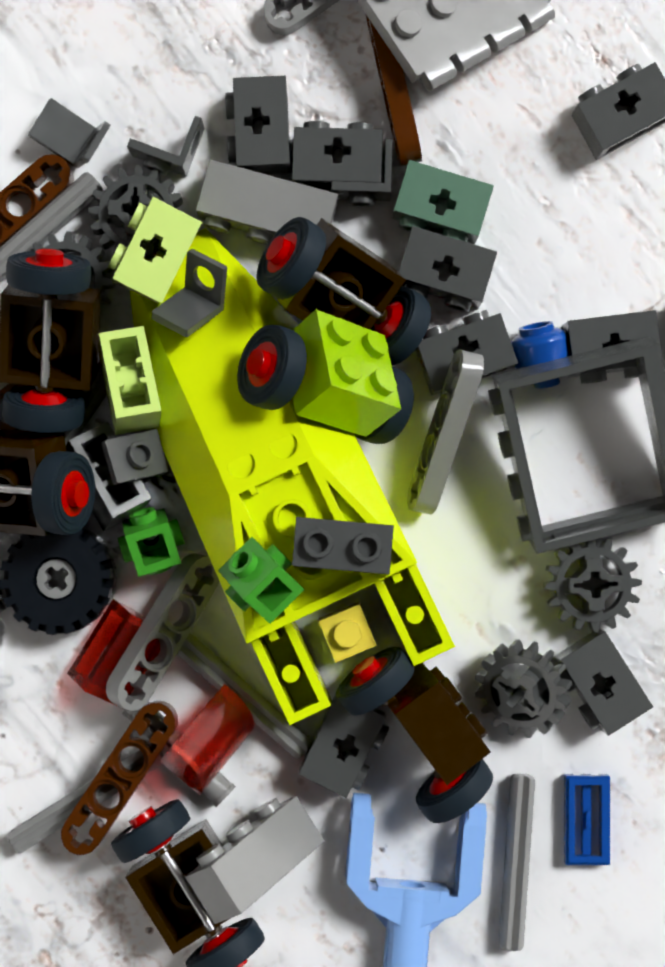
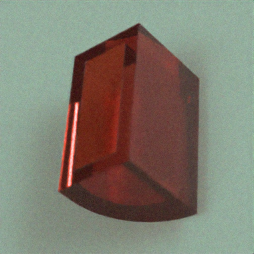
M112 599L67 674L85 692L113 704L106 694L107 681L146 617L127 605ZM158 639L151 640L146 646L145 658L148 662L154 660L160 652V642ZM140 666L135 667V670L142 672L141 674L143 675L147 671V669ZM128 682L124 690L127 691L128 695H131L134 688Z
M224 684L159 761L198 795H201L253 731L254 719L243 700Z

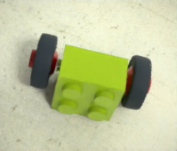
M317 309L293 330L280 325H266L260 328L246 344L238 366L237 382L239 392L242 398L249 404L266 410H276L285 406L293 398L296 415L354 433L355 437L372 444H385L395 439L406 426L412 412L414 402L412 382L405 372L391 365L385 335Z

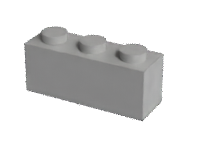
M210 159L196 212L199 219L205 220L204 226L209 229L223 233H229L230 228L239 229L247 232L246 237L248 239L268 244L284 224L296 217L306 218L316 225L321 218L333 224L338 206V194Z
M297 796L282 803H279L277 798L266 802L254 811L257 817L252 823L249 820L244 821L226 834L229 840L228 843L223 847L218 843L196 858L199 866L185 878L214 924L242 914L325 842Z

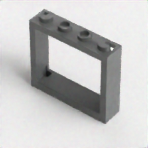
M648 336L492 375L495 389L488 390L489 401L493 415H501L505 430L497 433L503 458L511 457L514 470L513 474L507 475L508 485L513 501L520 499L523 515L516 517L522 541L529 540L536 554L665 522V370L660 344ZM635 359L663 496L542 526L511 389Z

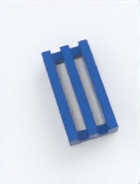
M564 774V863L566 865H610V776L608 774ZM575 785H581V855H575ZM591 785H599V855H591Z

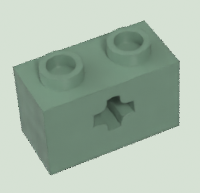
M409 160L392 219L400 221L399 227L410 232L412 226L475 244L480 234L494 185ZM439 198L447 200L446 207L448 209L445 210L443 215L435 213L436 206L434 204H437Z

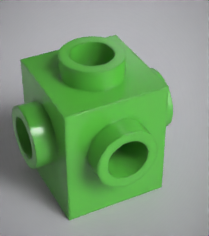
M154 507L143 508L129 515L130 519L122 521L124 536L117 538L125 563L133 561L138 577L147 574H160L171 569L174 565L181 564L177 546L183 545L185 542L178 520L168 521L165 508L156 511ZM157 535V537L154 540H145L146 538Z
M253 537L233 553L230 559L218 570L231 585L225 593L244 612L251 606L270 624L304 591V588L287 571L292 562L274 544L266 550Z

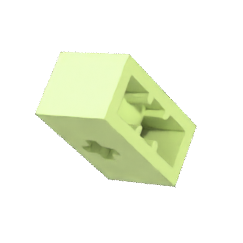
M152 197L148 206L139 202L128 224V227L135 230V233L128 247L119 243L108 265V268L115 271L111 281L158 305L162 304L202 222L155 197ZM154 237L160 240L158 249L164 252L162 258L155 256L149 262L143 259L145 250L140 247L141 241L149 243Z
M144 326L99 333L98 353L115 435L159 428L161 406Z

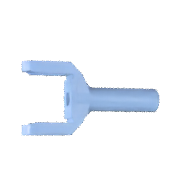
M353 793L345 869L346 883L366 908L370 909L386 927L383 967H427L430 932L445 919L456 916L481 894L487 821L486 804L476 803L459 818L454 888H447L445 883L377 877L375 882H371L369 879L375 821L371 809V794Z

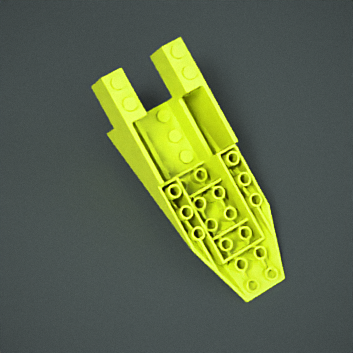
M205 228L197 232L189 250L194 249L227 266L224 310L190 336L184 337L151 319L152 310L159 306L157 303L131 290L130 298L134 327L144 326L161 406L159 428L154 429L158 431L165 456L224 593L231 585L218 570L251 537L266 550L274 544L292 562L296 517L394 525L389 575L294 567L291 565L287 571L304 588V591L271 624L251 606L244 612L225 593L246 644L251 642L290 726L330 707L332 704L331 696L295 622L302 617L375 584L413 666L450 650L455 645L420 574L412 550L354 433L296 415L293 398L285 406L276 410H266L253 406L242 398L237 382L238 366L243 350L250 338L266 325H280L293 330L299 324L270 294L258 285L257 280ZM156 251V256L162 258L164 252ZM187 254L163 302L185 287ZM148 255L143 257V259L151 261ZM198 266L197 274L200 281L205 286L214 288L215 282L210 271L205 267Z

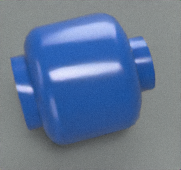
M542 321L519 328V335L515 336L511 341L518 364L515 365V370L570 356L567 334L565 330L554 327L553 321ZM560 378L535 383L534 388L543 389L560 384Z

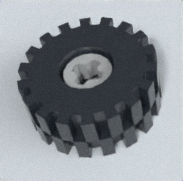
M82 529L75 534L69 535L53 533L46 536L22 534L19 536L20 540L9 547L7 552L10 555L7 560L2 561L0 570L4 571V579L0 580V589H5L7 597L3 601L6 607H12L16 612L13 617L18 622L24 621L29 624V629L35 632L44 631L47 635L75 632L97 620L104 613L105 607L110 605L114 597L111 595L113 587H116L117 577H114L113 568H116L114 559H110L107 553L109 549L104 542L101 543L96 538L97 535L90 530ZM51 568L56 571L67 570L68 575L64 581L68 586L64 590L59 586L54 588L48 586V582L51 579L48 571Z

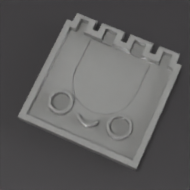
M357 0L411 82L414 83L420 79L428 91H432L457 75V71L462 73L491 56V50L496 53L524 37L525 31L530 33L555 18V11L550 4L551 0Z

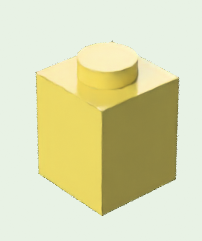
M359 602L325 615L318 620L335 663L377 646Z

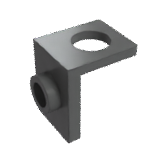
M50 98L30 129L28 136L78 169L90 161L111 125L104 121L95 128Z
M195 116L180 156L131 138L127 148L133 157L144 161L143 166L148 170L152 171L155 168L159 170L161 175H167L170 170L187 176L205 127L202 118Z
M386 139L384 183L331 181V192L337 193L338 199H347L349 205L356 207L374 206L375 200L390 201L393 139Z
M194 249L189 250L186 259L185 287L152 310L151 319L184 337L190 336L224 310L227 266ZM198 266L205 267L210 271L215 282L214 288L207 287L200 281L197 274Z
M157 429L107 439L101 443L114 485L139 479L146 483L169 472Z

